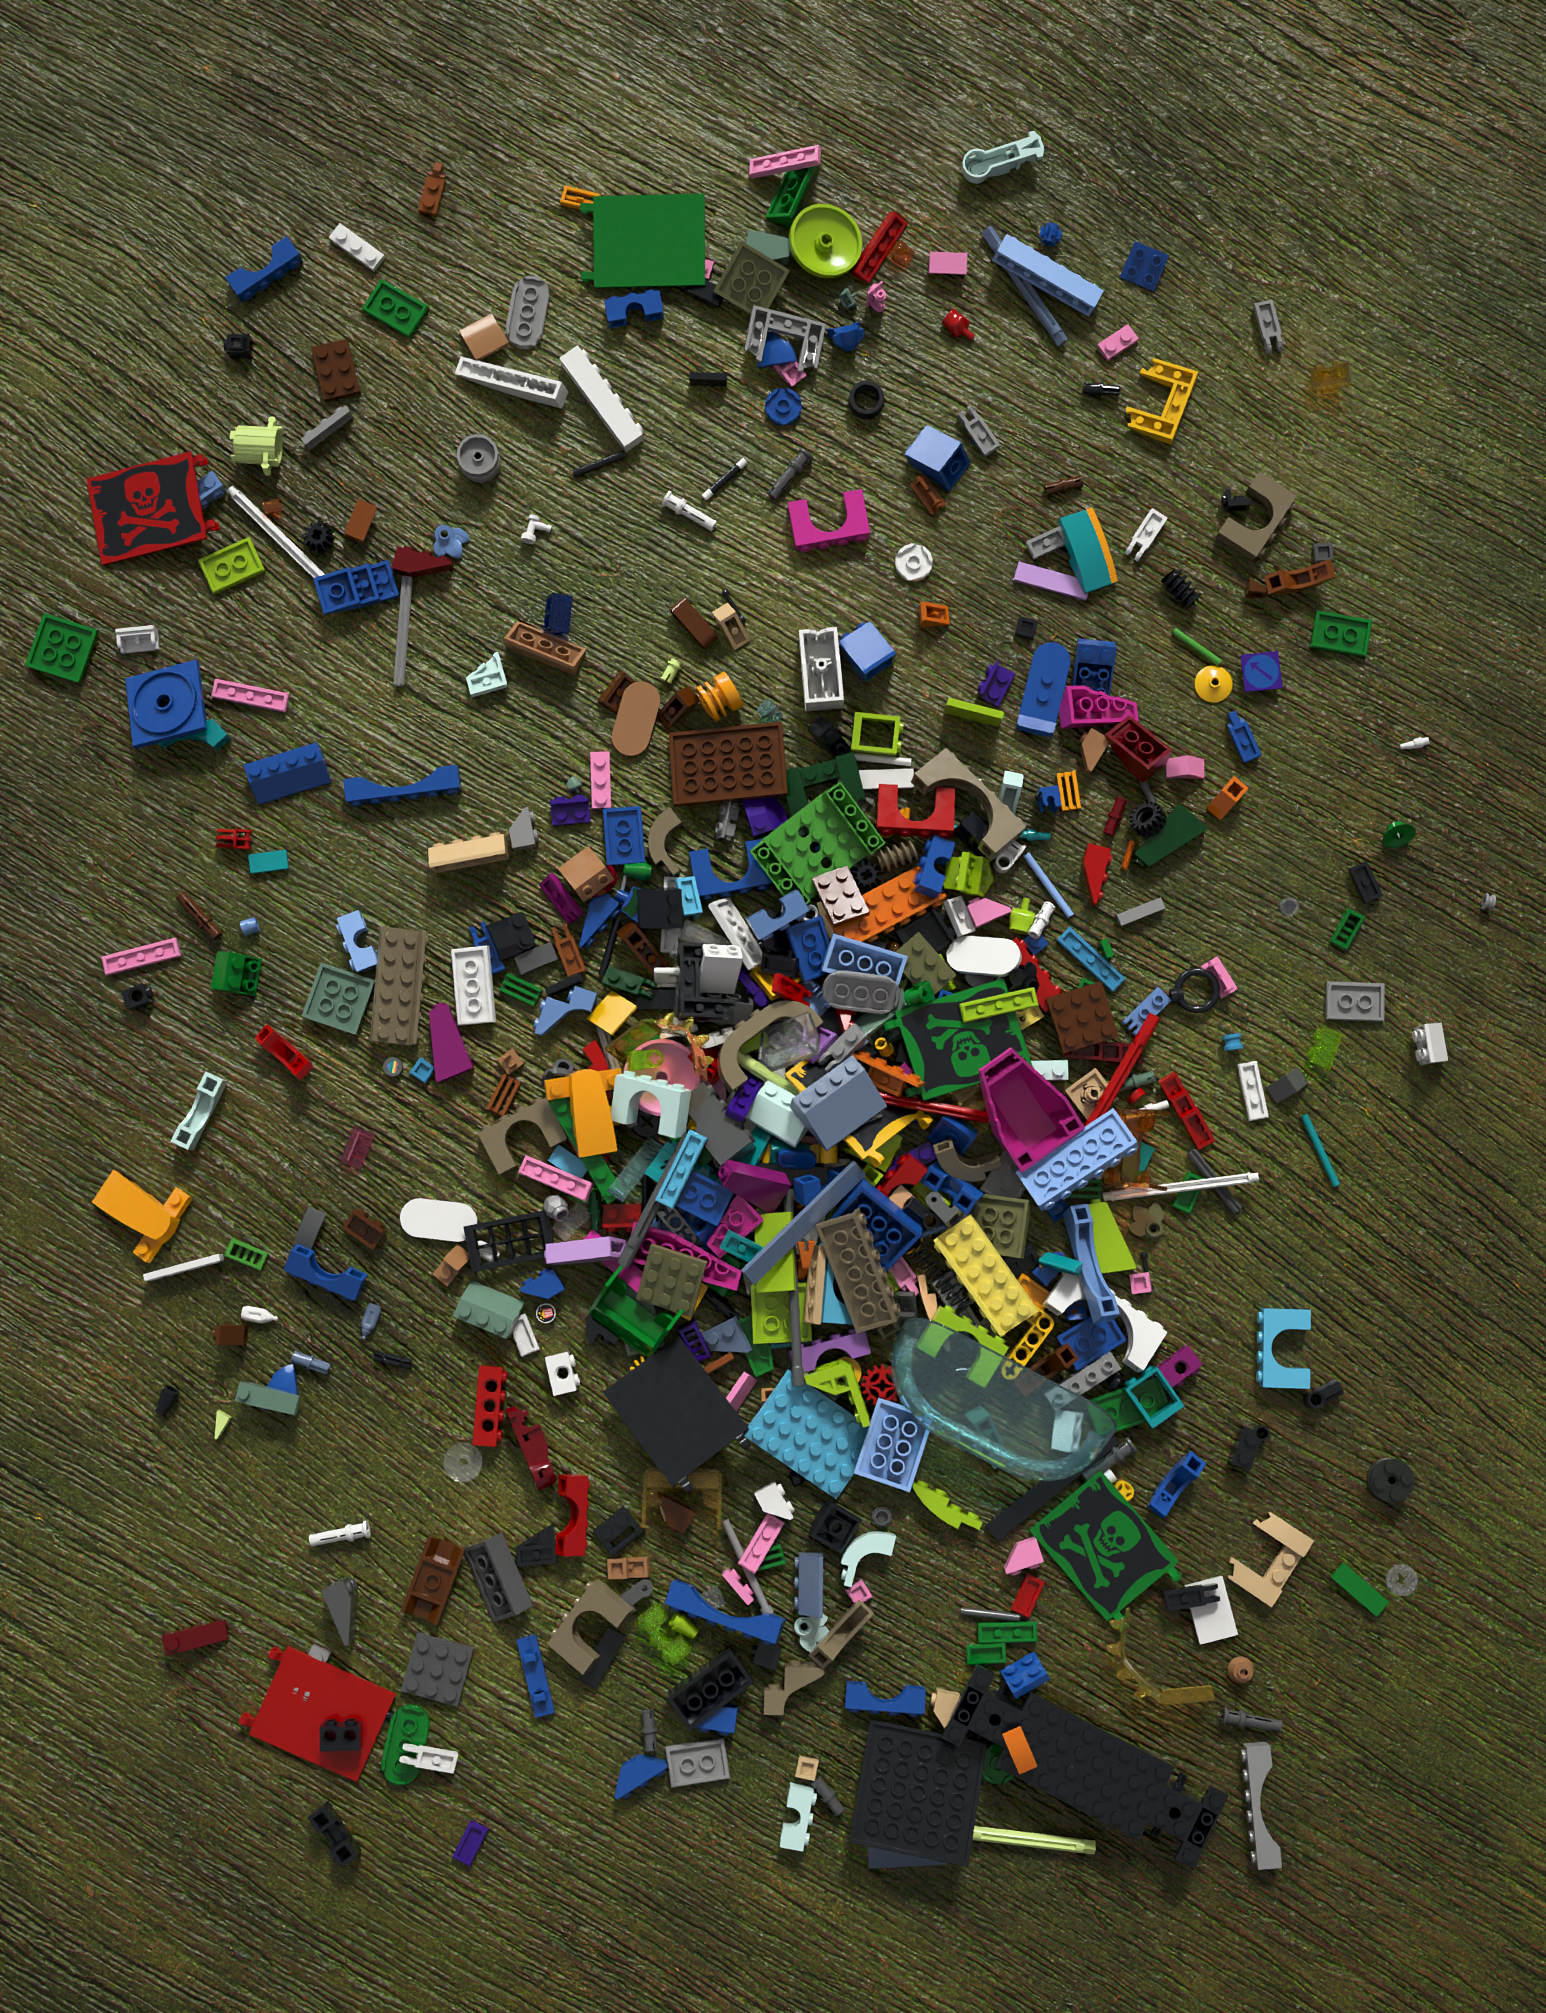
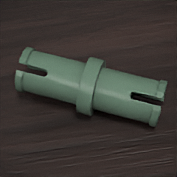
M1153 1071L1131 1075V1077L1126 1079L1119 1093L1132 1088L1139 1089V1086L1156 1082Z

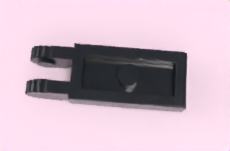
M1200 1584L1163 1590L1166 1611L1204 1606L1207 1603L1220 1601V1596L1212 1595L1205 1597L1204 1591L1216 1590L1218 1584Z

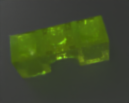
M655 1601L638 1615L637 1619L639 1621L637 1624L643 1632L647 1631L651 1636L649 1640L655 1648L658 1646L663 1652L661 1656L667 1664L670 1662L674 1666L692 1651V1647L680 1633L672 1638L665 1637L661 1633L660 1626L668 1620L669 1616L658 1601Z

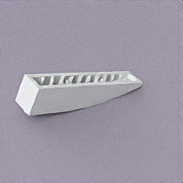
M465 357L460 358L455 371V375L480 385L558 408L563 407L568 394V390L560 381Z

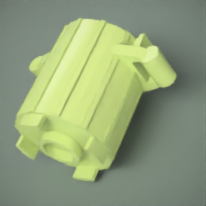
M273 416L268 419V427L238 425L235 427L236 431H231L230 440H233L235 454L231 455L232 461L246 464H262L261 467L266 476L271 474L272 467H279L282 459V434L284 435L282 426H278Z

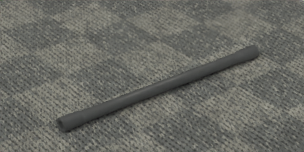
M789 1189L783 1198L784 1212H793L794 1219V1189ZM795 1245L796 1291H789L793 1365L792 1384L794 1387L804 1386Z

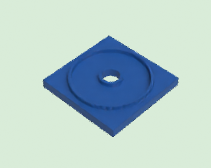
M197 660L125 678L132 743L136 749L208 730L200 665ZM165 697H169V704L163 708L159 707L160 701Z

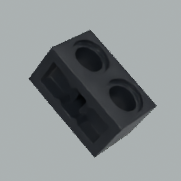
M354 1718L346 1719L345 1722L328 1719L319 1727L320 1752L360 1751L363 1746L362 1721H357ZM327 1731H333L336 1734V1738H329ZM346 1731H354L356 1737L350 1738L347 1735Z

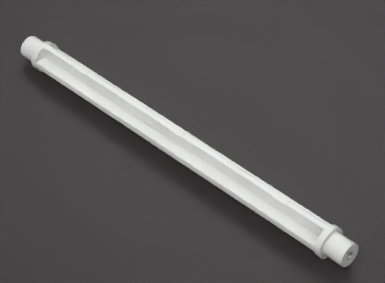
M234 486L227 490L231 498L313 578L325 575L240 490H237Z
M1247 1172V1174L1110 1190V1192H1103L1102 1194L1103 1201L1111 1200L1113 1202L1114 1200L1246 1183L1251 1184V1182L1259 1181L1258 1173L1250 1174V1172Z

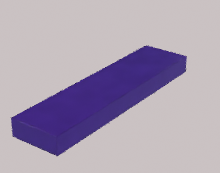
M749 1071L745 1074L748 1080L737 1089L724 1114L743 1123L764 1082Z

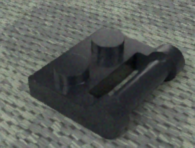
M624 1505L593 1530L613 1558L620 1555L619 1552L636 1538L642 1537L645 1534V1531ZM629 1526L634 1528V1531L617 1545H612L611 1541Z

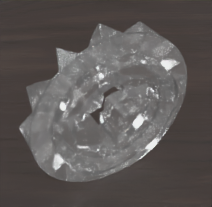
M1405 1564L1394 1565L1388 1570V1574L1385 1577L1387 1587L1398 1596L1411 1594L1418 1584L1416 1572ZM1398 1573L1403 1577L1406 1576L1404 1586L1401 1583H1396L1399 1579Z

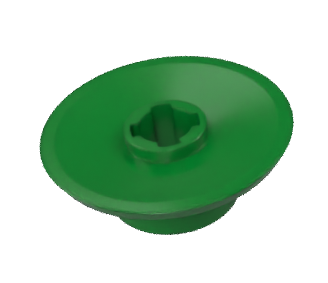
M1401 821L1393 822L1386 828L1382 842L1389 848L1404 846L1414 838L1416 829L1412 825Z

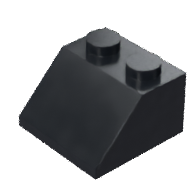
M667 887L637 890L638 928L668 929L683 927L681 889Z

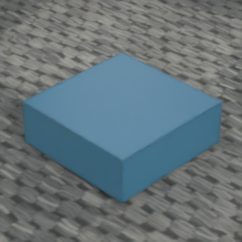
M420 1057L409 1073L426 1084L435 1072L433 1065Z

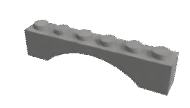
M1267 1742L1243 1743V1750H1240L1242 1762H1245V1770H1242L1243 1781L1247 1783V1790H1244L1246 1803L1249 1804L1246 1817L1247 1822L1251 1826V1831H1248L1249 1842L1252 1843L1253 1851H1250L1251 1863L1258 1870L1282 1868L1280 1847L1268 1833L1260 1809L1262 1785L1272 1767L1271 1748Z

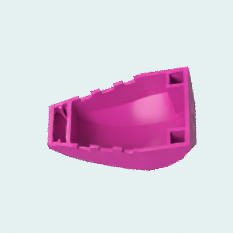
M1011 1047L979 1069L982 1095L993 1134L1021 1173L1085 1129L1068 1099Z

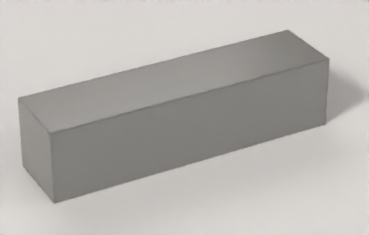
M1160 897L1117 914L1115 917L1119 927L1164 910L1165 905Z

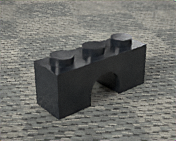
M329 1801L311 1812L307 1817L318 1835L322 1833L327 1838L331 1846L330 1853L340 1868L359 1855L361 1852L360 1847Z

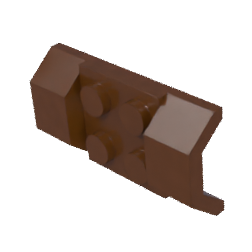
M428 1536L400 1612L426 1619L437 1626L465 1549L441 1538Z

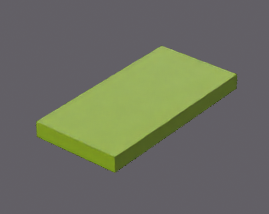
M793 1212L760 1214L764 1220L754 1228L755 1243L765 1247L793 1220ZM794 1247L756 1283L757 1293L796 1291Z

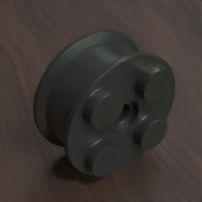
M1381 1458L1370 1466L1367 1473V1484L1372 1494L1377 1498L1396 1503L1405 1500L1411 1494L1414 1488V1475L1410 1467L1403 1461L1394 1458ZM1392 1477V1481L1389 1483L1388 1479Z

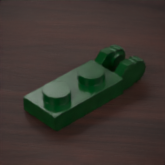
M608 966L601 982L605 987L648 1000H652L653 994L641 989L642 986L653 990L658 986L657 983L649 979H644Z

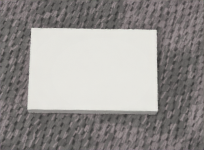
M1222 1576L1184 1585V1587L1200 1584H1218L1216 1590L1204 1591L1205 1597L1212 1595L1220 1596V1601L1190 1608L1200 1645L1238 1635Z

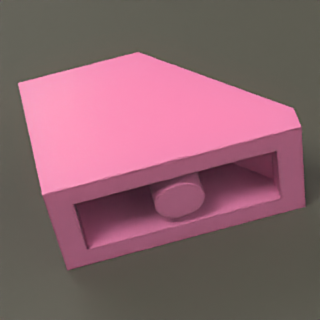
M979 897L969 901L970 905L966 907L975 929L1006 916L1012 911L1010 907L986 898L980 900Z

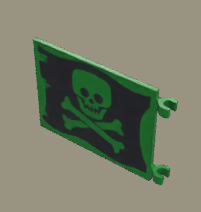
M1004 978L937 998L928 1003H921L895 1011L896 1019L883 1024L885 1031L897 1027L900 1028L914 1074L920 1076V1080L925 1082L924 1087L906 1089L907 1098L921 1094L924 1101L979 1084V1069L1010 1047L1033 1067L1015 1012L963 1023L959 1004L1008 993Z
M1101 1470L1029 1529L1105 1620L1109 1621L1111 1618H1115L1121 1628L1128 1624V1619L1120 1611L1163 1574L1169 1573L1176 1583L1182 1579L1181 1573L1174 1567L1179 1560Z

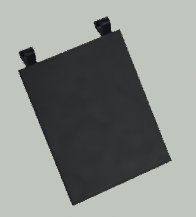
M679 1335L603 1392L671 1486L674 1487L680 1483L687 1494L694 1489L686 1477L734 1440H738L744 1450L751 1446L748 1439L743 1435L749 1428Z

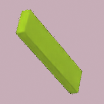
M1032 987L959 1004L963 1023L1038 1007L1039 1005L1035 989Z

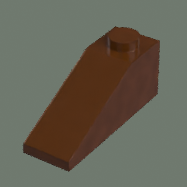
M631 920L616 932L653 977L654 968H670L669 964Z

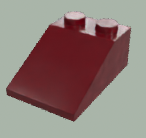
M1130 715L1104 736L1128 772L1142 783L1167 764L1172 752L1169 746Z

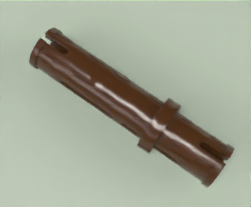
M185 891L178 894L176 900L197 921L199 928L204 929L214 941L220 938L223 932L212 922L213 919L210 916L207 917Z

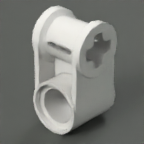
M1014 841L997 856L994 862V869L998 873L1008 872L1026 846H1022ZM999 860H1006L1008 866L1001 867L999 865Z

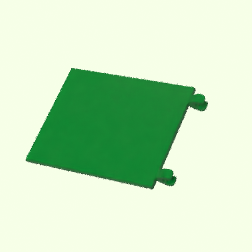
M705 193L593 196V204H580V211L583 214L593 213L594 272L582 271L581 279L583 282L594 281V288L706 286Z

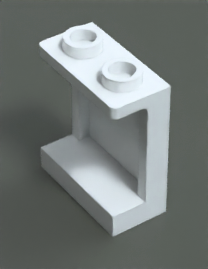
M703 944V958L699 970L700 992L734 994L743 961L741 948L734 945Z

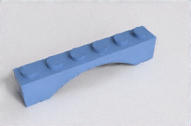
M1088 1204L1073 1205L1062 1215L1075 1260L1083 1262L1080 1278L1093 1324L1110 1322L1120 1312L1115 1295L1107 1286L1097 1261L1093 1237V1219Z

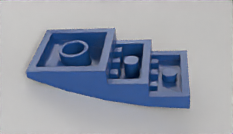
M389 560L373 565L368 563L352 569L347 567L313 578L324 615L361 608L400 597Z

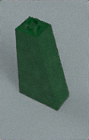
M1179 803L1166 817L1167 822H1164V828L1160 827L1161 831H1156L1154 836L1151 834L1132 856L1135 859L1134 863L1140 868L1148 869L1203 834L1208 827Z

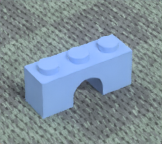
M357 910L337 918L338 924H336L339 934L344 936L343 946L346 953L349 952L352 959L349 962L352 970H356L360 974L376 968L377 953L373 946L359 948L357 945L359 934L368 931L362 912Z

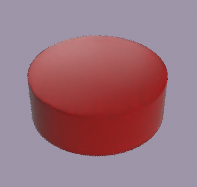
M1139 1088L1127 1098V1101L1130 1105H1133L1146 1093L1142 1088Z

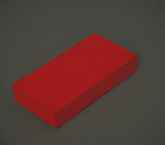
M1026 1573L1011 1606V1610L1029 1618L1045 1581Z

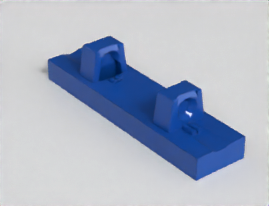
M537 1634L518 1638L517 1644L535 1718L555 1713Z

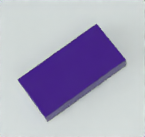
M471 1820L452 1858L470 1867L489 1828Z

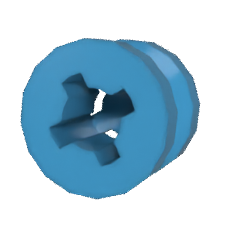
M1241 1033L1222 1036V1040L1225 1042L1224 1051L1243 1049V1044L1240 1042Z

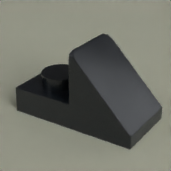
M590 1315L585 1318L589 1346L592 1345L599 1334L602 1335L600 1339L608 1345L611 1343L615 1345L620 1339L595 1321Z

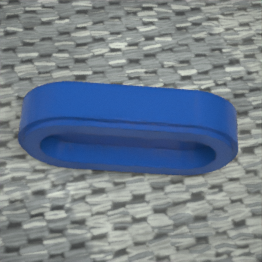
M785 1148L779 1151L777 1162L783 1168L811 1169L816 1164V1155L808 1149Z

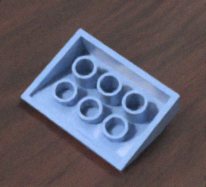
M878 1398L854 1474L910 1492L934 1416L911 1407Z

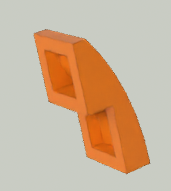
M1021 1726L1002 1734L1019 1775L1038 1767Z

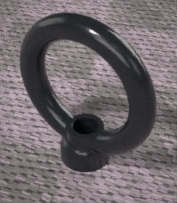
M1190 968L1181 973L1175 982L1174 988L1169 989L1171 1003H1178L1184 1010L1191 1013H1204L1213 1008L1219 999V982L1206 969ZM1194 975L1205 977L1212 986L1210 1000L1200 1006H1194L1186 1002L1182 991L1184 981Z

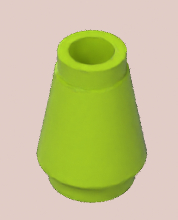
M676 1612L669 1621L671 1630L691 1639L699 1631L683 1613Z

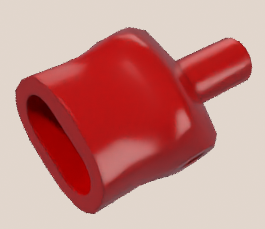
M954 308L941 322L953 337L963 335L969 341H972L975 337L967 329L969 320L959 314Z

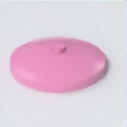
M655 1039L643 1043L631 1053L624 1067V1071L635 1072L636 1076L647 1075L652 1077L651 1080H666L670 1085L681 1084L684 1085L685 1089L691 1091L700 1085V1071L687 1057L691 1052L685 1046L673 1040ZM646 1091L640 1098L639 1109L650 1115L661 1116V1107L658 1099L652 1093Z

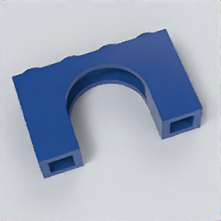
M762 839L745 842L749 868L742 879L732 883L721 881L714 875L708 848L689 852L699 898L702 901H709L713 899V896L720 895L721 898L732 896L731 893L735 892L747 894L751 892L750 890L757 888L758 891L768 890L769 886H772L773 883L749 852Z

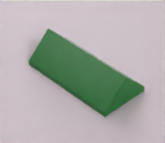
M820 165L785 172L765 218L790 229L793 221L799 214Z

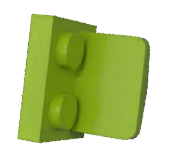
M962 852L961 857H951L946 863L944 888L960 891L971 896L984 897L994 883V876L989 865L990 860L982 856H975L969 852Z

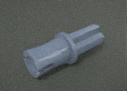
M296 1350L291 1358L292 1363L304 1366L307 1370L312 1369L323 1374H327L331 1366L330 1363L314 1358V1355L308 1356Z

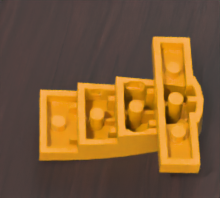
M621 1068L603 1071L583 1069L575 1071L567 1077L544 1080L547 1100L570 1097V1112L579 1158L617 1151L615 1132L605 1091L614 1089L615 1077L618 1074H622Z
M113 1170L92 1203L125 1225L144 1234L133 1253L143 1261L151 1263L162 1244L168 1241L175 1233L180 1217L193 1198L180 1188L175 1187L163 1206L155 1197L145 1192L136 1183L128 1180L118 1171Z

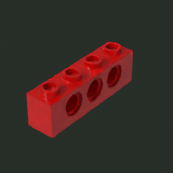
M479 1366L473 1445L496 1447L498 1442H502L503 1431L499 1429L500 1422L503 1423L504 1411H501V1404L505 1403L506 1391H503V1383L507 1382V1371H504L505 1367ZM489 1381L496 1382V1391L492 1392L488 1389L487 1384ZM491 1400L495 1403L494 1411L487 1410V1401ZM486 1420L493 1422L494 1428L492 1431L485 1429L484 1423Z

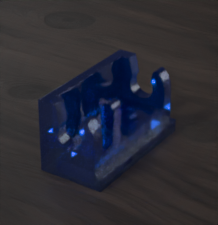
M554 592L547 596L543 633L558 636L569 634L573 596Z

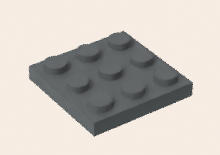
M417 1632L401 1691L458 1707L474 1647Z

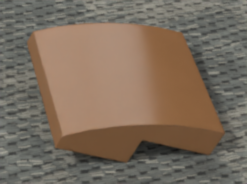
M492 313L459 331L465 344L477 361L509 345L507 338Z

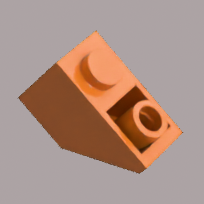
M1233 776L1205 809L1218 820H1221L1248 790V787Z

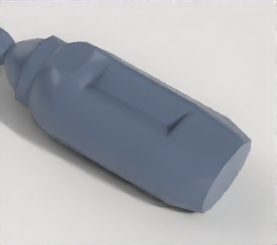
M372 1303L368 1304L361 1322L362 1340H365L366 1336L376 1327L381 1313V1306Z

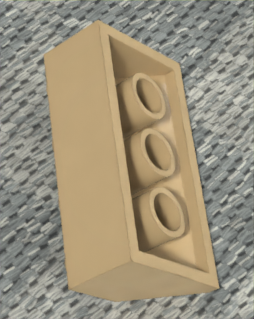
M500 832L491 833L489 837L485 838L474 836L469 841L464 842L462 839L451 841L452 844L448 845L437 843L433 844L432 848H428L429 867L434 873L510 859L506 837L504 834H500Z

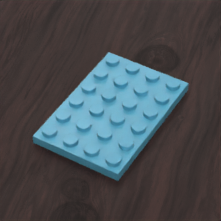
M787 1370L749 1424V1429L743 1435L837 1499L854 1474L869 1426L863 1428L862 1423L858 1424L853 1414L813 1386L806 1384L805 1381L804 1386L794 1387L792 1384V1372Z

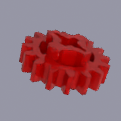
M881 1364L879 1369L876 1365H873V1371L867 1369L869 1375H863L862 1378L866 1382L861 1383V1386L866 1388L862 1393H868L866 1400L868 1401L872 1398L873 1405L877 1403L878 1398L888 1401L893 1399L896 1402V1394H902L898 1389L903 1387L898 1382L902 1380V1377H896L898 1371L892 1372V1366L890 1365L885 1369L884 1364ZM878 1373V1378L875 1381H870L872 1376ZM886 1373L890 1374L895 1382L888 1381ZM881 1380H884L885 1384L891 1386L884 1387L883 1390H880V1388L876 1385L879 1384ZM870 1389H875L878 1392V1398L870 1392ZM894 1389L893 1393L886 1397V1393Z

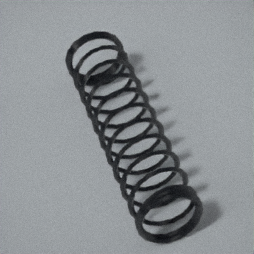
M919 1238L905 1253H908L909 1251L913 1250L909 1258H914L918 1256L914 1264H919L924 1261V1263L920 1266V1270H924L929 1267V1269L925 1273V1276H929L935 1272V1274L931 1277L930 1282H934L941 1278L936 1283L935 1288H939L946 1284L940 1291V1294H944L951 1290L945 1297V1300H949L956 1296L950 1303V1306H954L961 1302L955 1310L957 1315H959L973 1303V1300L970 1299L965 1304H963L969 1297V1295H967L959 1301H957L956 1303H954V1301L961 1295L964 1289H961L960 1291H958L957 1293L948 1298V1296L954 1291V1289L959 1285V1283H956L946 1291L942 1292L947 1287V1285L954 1279V1277H951L941 1285L937 1286L941 1282V1280L948 1274L949 1271H946L936 1279L932 1280L935 1277V1275L943 1268V1265H941L931 1273L927 1274L929 1270L938 1262V1259H936L926 1267L922 1268L924 1264L933 1256V1253H931L921 1261L917 1262L918 1259L928 1249V1247H926L916 1255L912 1256L913 1253L923 1243V1241H921V1239Z

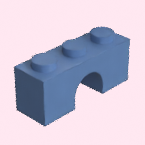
M794 890L779 899L783 906V912L780 917L771 919L766 911L761 909L746 918L757 939L765 941L772 937V932L777 929L782 931L790 926L789 922L794 919L799 921L807 916L806 912L810 910L798 890Z

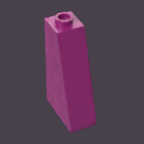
M443 1002L432 1006L433 1009L429 1011L435 1079L437 1083H442L475 1069L451 1008L448 1004H443Z
M729 1159L725 1161L718 1173L723 1187L767 1213L775 1212L791 1187L786 1174L783 1172Z

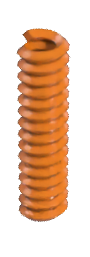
M1129 841L1128 843L1129 845L1121 866L1124 870H1128L1129 861L1136 845L1133 843L1134 841Z

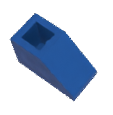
M549 1267L539 1273L540 1277L533 1280L531 1277L522 1282L523 1287L519 1288L523 1293L550 1299L566 1289L555 1269L550 1270Z
M725 1704L695 1728H699L701 1732L716 1730L722 1735L734 1733L738 1705Z

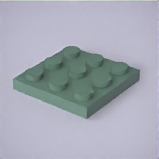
M321 962L301 1017L357 1035L375 986V980Z

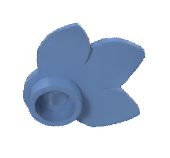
M440 525L435 530L436 541L433 549L438 558L447 553L453 558L460 559L462 557L461 544L468 542L470 538L460 528L452 529L448 525ZM442 531H446L448 533V536L446 538H443L441 536Z

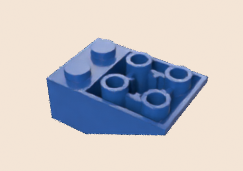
M1077 638L1072 686H1087L1091 690L1102 691L1110 695L1117 650L1115 642Z

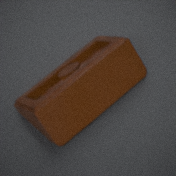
M618 671L598 699V702L612 712L617 713L625 689L636 681L625 672Z

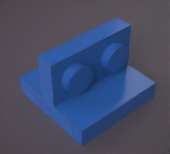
M942 1115L927 1139L934 1144L952 1139L956 1151L962 1156L977 1137L978 1130L961 1118Z

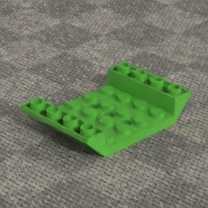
M839 782L773 830L749 852L783 897L794 890H798L807 905L810 899L817 894L812 884L813 877L844 866L850 869L865 856L871 855L885 844V841L843 784ZM800 827H806L808 830V835L804 838L798 834ZM812 842H817L820 845V849L816 853L810 850ZM824 857L829 858L831 861L828 868H824L821 865V860Z

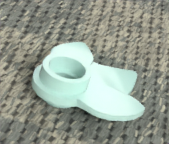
M823 1614V1618L802 1616L794 1624L795 1632L800 1636V1644L809 1652L829 1632L828 1628L824 1626L828 1619L826 1615ZM806 1623L808 1627L803 1630L800 1625Z

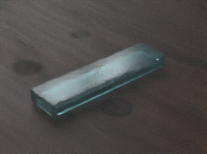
M648 1137L607 1191L624 1202L645 1175V1171L663 1146L651 1137Z

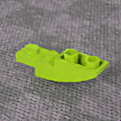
M918 1480L917 1483L913 1481L912 1487L917 1496L941 1520L959 1529L961 1522L980 1530L982 1521L979 1520L980 1516L970 1511L968 1514L961 1512V1507L952 1503L948 1506L949 1498L946 1496L947 1493L938 1488L934 1491L929 1489V1484Z

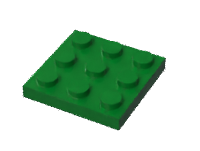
M43 613L25 666L81 684L99 631Z

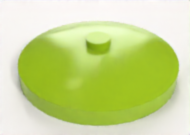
M815 204L805 208L796 216L789 231V246L794 259L805 271L821 278H837L849 272L857 263L862 251V236L858 225L847 212L834 205Z

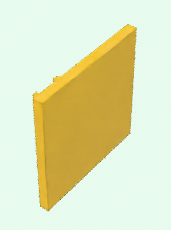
M611 991L587 1017V1020L613 1035L638 1007L614 991Z

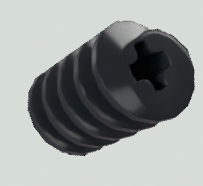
M1174 569L1161 582H1167L1165 585L1166 589L1172 587L1169 592L1171 595L1177 593L1174 599H1181L1179 606L1186 605L1183 610L1185 611L1198 601L1201 593L1194 594L1197 588H1189L1192 581L1185 582L1187 575L1180 576L1183 570L1176 571Z

